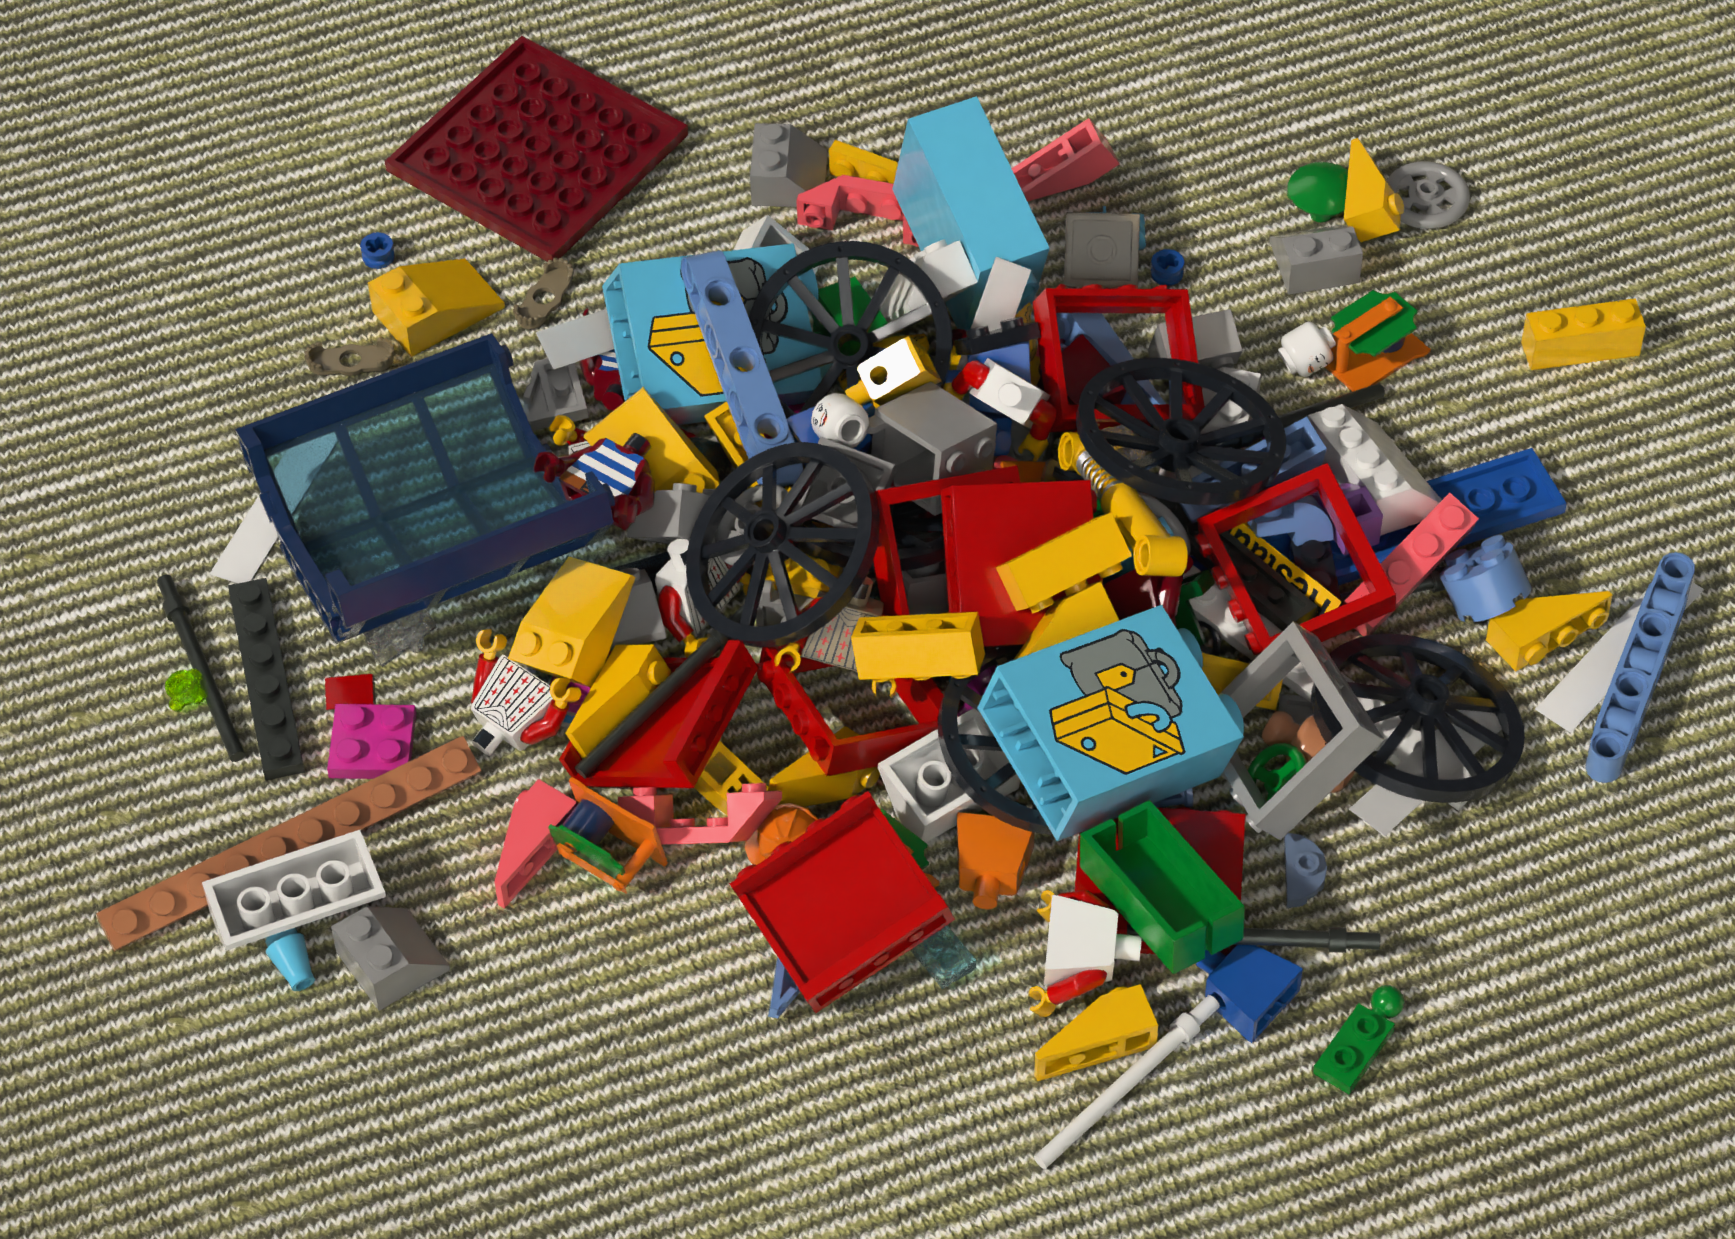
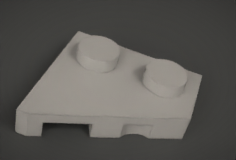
M548 358L535 361L531 372V383L527 385L523 396V409L532 431L550 427L558 415L567 416L572 421L589 418L575 363L554 370Z

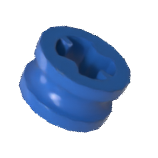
M376 232L362 239L360 247L362 259L366 266L381 269L389 266L394 261L393 241L390 236L385 233Z
M1163 249L1153 255L1151 260V278L1156 283L1171 286L1182 280L1184 275V258L1179 252Z

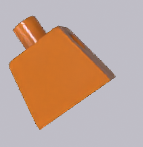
M958 812L957 853L959 888L964 891L974 892L973 904L976 907L993 909L997 906L998 895L1013 896L1018 893L1034 849L1035 832L1014 827L994 816Z

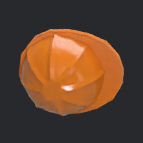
M794 803L777 804L748 841H745V851L749 861L752 864L758 865L770 857L771 852L778 845L787 841L792 842L803 835L807 827L818 820V818L806 807Z

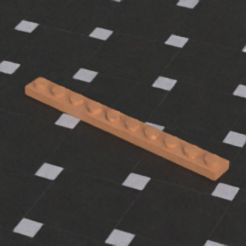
M461 736L96 913V917L113 951L116 952L208 907L202 882L357 830L363 831L480 774L481 769L464 736Z

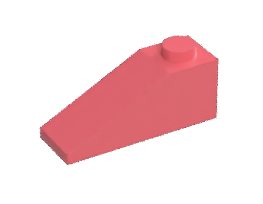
M1088 118L1014 166L1012 171L1028 202L1090 184L1120 165L1106 137Z
M540 779L529 790L522 791L513 806L494 882L498 905L504 909L558 850L548 828L549 825L552 824L556 827L562 825L577 806L575 800Z

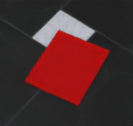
M372 674L325 678L326 710L335 709V704H373Z

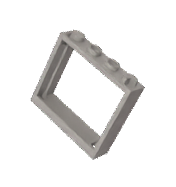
M1294 621L1220 693L1229 695L1236 702L1242 717H1244L1301 662L1343 728L1268 802L1262 796L1236 751L1221 774L1232 786L1229 790L1232 797L1246 809L1248 815L1245 818L1249 825L1256 832L1260 833L1263 830L1279 840L1285 837L1384 741L1318 636Z

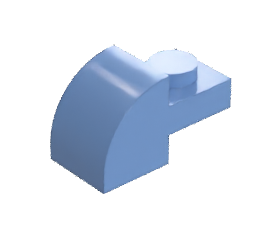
M1311 495L1247 522L1257 538L1287 533L1296 546L1303 545L1309 540L1319 542L1334 540L1333 527L1329 517Z

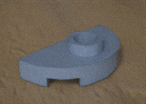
M1288 833L1284 837L1286 909L1307 904L1308 899L1322 891L1327 872L1324 854L1318 846L1302 835Z

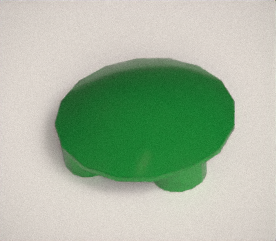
M1313 162L1302 166L1291 175L1287 185V196L1293 201L1295 206L1309 213L1312 220L1320 223L1327 222L1332 216L1343 213L1345 210L1348 170L1341 165L1329 162Z

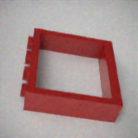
M1059 284L1057 288H1045L1033 301L1035 322H1038L1041 335L1037 340L1044 391L1051 395L1047 402L1051 403L1057 412L1050 432H1077L1076 412L1078 405H1068L1056 313H1165L1171 358L1198 363L1188 289H1167V285H1159L1152 289H1139L1137 285L1133 284L1123 285L1116 289H1103V286L1100 284L1086 285L1082 288H1068L1065 284ZM1182 382V418L1192 422L1205 407L1202 387ZM1113 404L1151 426L1136 404ZM1153 404L1164 421L1169 419V404ZM1094 409L1099 430L1107 432H1133Z
M1328 463L1197 519L1199 534L1194 537L1199 545L1200 553L1203 557L1210 556L1215 566L1211 568L1214 581L1219 590L1226 588L1231 598L1230 601H1227L1231 615L1236 623L1242 621L1248 633L1244 635V638L1254 656L1260 654L1282 632L1271 637L1269 636L1218 534L1315 492L1321 498L1370 594L1299 625L1318 636L1320 641L1323 642L1396 610V593Z
M1018 465L874 491L879 507L880 530L873 562L880 600L884 603V614L888 616L910 615L889 505L940 496L942 489L953 485L1021 483Z
M787 644L775 647H762L759 663H756L759 667L756 671L757 676L766 685L774 697L775 704L778 708L782 709L790 721L793 731L800 736L808 748L811 758L817 761L826 776L877 767L878 763L938 729V714L943 693L933 679L894 678L896 692L919 724L837 739L794 676L795 673L833 667L834 665L801 657L802 650H798L801 659L800 665L795 671L790 673L794 665L792 656L783 654L777 667L774 663L775 656L779 651L786 648Z

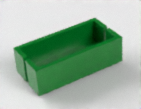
M1150 800L1118 815L1119 850L1117 851L1116 823L1112 819L1080 833V868L1172 974L1205 959V950H1208L1213 955L1243 940L1245 906Z

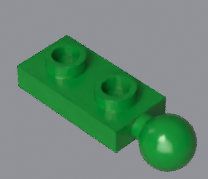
M1392 985L1380 986L1373 992L1371 996V1010L1358 1003L1314 1065V1075L1345 1093L1351 1094L1394 1033L1395 1024L1387 1019L1396 1017L1403 1010V994Z

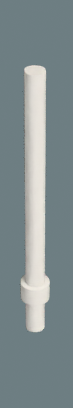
M1208 995L1188 1014L1182 1013L1170 1024L1171 1030L1034 1156L1036 1163L1041 1168L1046 1169L1182 1042L1188 1043L1200 1032V1025L1220 1008L1218 1001L1213 996Z

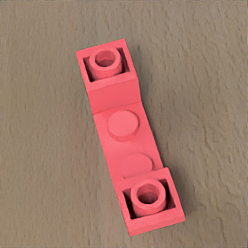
M841 175L798 194L797 224L833 231L840 210L884 217L890 220L903 221V243L919 247L894 195L892 183Z
M766 783L742 784V792L727 793L728 817L706 818L707 826H695V818L674 819L673 794L657 795V788L655 787L633 788V796L618 797V805L638 818L656 826L662 845L730 843L748 841L782 800V790L767 791Z

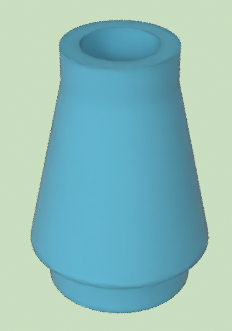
M292 928L267 937L265 941L267 945L266 955L288 981L292 990L301 991L310 987L315 982V978L311 971L304 935L298 933L296 928Z

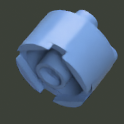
M1502 535L1492 536L1483 541L1480 547L1468 552L1466 549H1459L1450 553L1444 559L1447 566L1440 573V579L1459 620L1464 622L1466 616H1471L1473 622H1478L1503 614L1515 607L1513 601L1515 597L1522 593L1525 599L1532 590V586L1513 545L1505 542Z

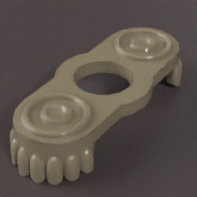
M554 258L553 261L548 260L547 263L543 264L544 274L537 284L528 289L526 299L521 306L514 305L513 314L520 327L524 329L540 327L551 312L561 305L562 297L571 286L574 274L572 264L568 260ZM547 291L551 292L555 297L550 303L539 304L535 302L534 296L539 292Z
M381 337L377 339V345L359 346L348 344L340 348L323 349L322 344L317 342L316 345L311 344L310 347L306 348L307 351H304L305 362L310 371L317 375L342 374L353 376L361 372L381 371L389 368L394 360V345L387 338L382 339ZM353 353L361 357V361L355 366L348 367L340 363L341 358L346 354Z

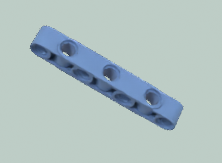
M721 250L683 257L681 260L682 278L748 459L767 449L783 444L795 443L724 253ZM711 301L719 302L722 305H716ZM735 367H742L748 372L740 371ZM760 433L768 434L773 439L764 438ZM802 463L777 469V485L781 487L794 485L803 471ZM762 477L757 480L758 485L762 484Z
M1668 553L1660 560L1653 581L1646 590L1601 706L1585 765L1587 774L1597 782H1612L1620 776L1628 753L1634 746L1685 611L1695 571L1693 560L1683 553Z

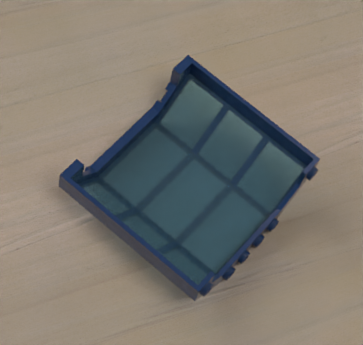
M492 333L235 429L249 473L252 472L261 493L259 498L269 522H273L281 543L279 546L283 556L336 644L596 543L614 523L611 507L615 505L613 493L607 483L601 484L592 471L585 474L589 494L571 501L565 498L559 481L560 477H555L552 483H548L543 478L544 471L537 473L533 471L537 455L541 452L552 453L547 443L542 445L533 433L512 383L509 367L514 365L512 355L507 345L501 346Z

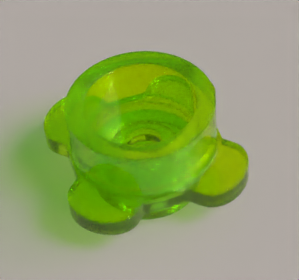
M199 670L176 671L165 682V691L171 698L169 707L173 711L180 712L187 705L193 703L200 704L205 700L206 692L201 688L200 680L202 679V674Z

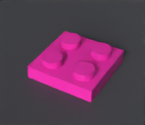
M335 704L327 766L329 778L374 779L411 761L416 723L415 705Z

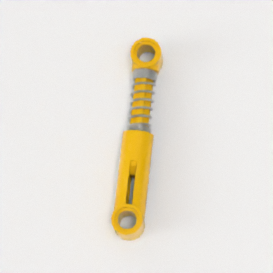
M1065 432L1061 436L1058 447V460L1061 469L1064 471H1076L1084 480H1091V489L1095 491L1096 496L1101 501L1103 513L1112 512L1126 544L1134 554V566L1137 573L1142 576H1181L1185 571L1188 559L1185 540L1181 536H1171L1136 489L1117 480L1100 467L1084 448L1077 432Z

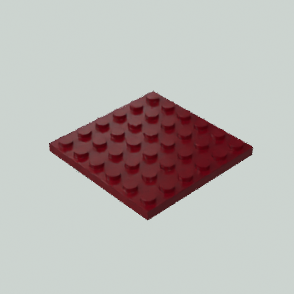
M521 36L385 160V167L387 172L548 262V260L553 261L554 258L559 260L688 136V125L528 38Z

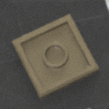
M1066 212L1064 284L1071 287H1084L1091 284H1100L1108 288H1118L1129 284L1138 286L1140 214Z

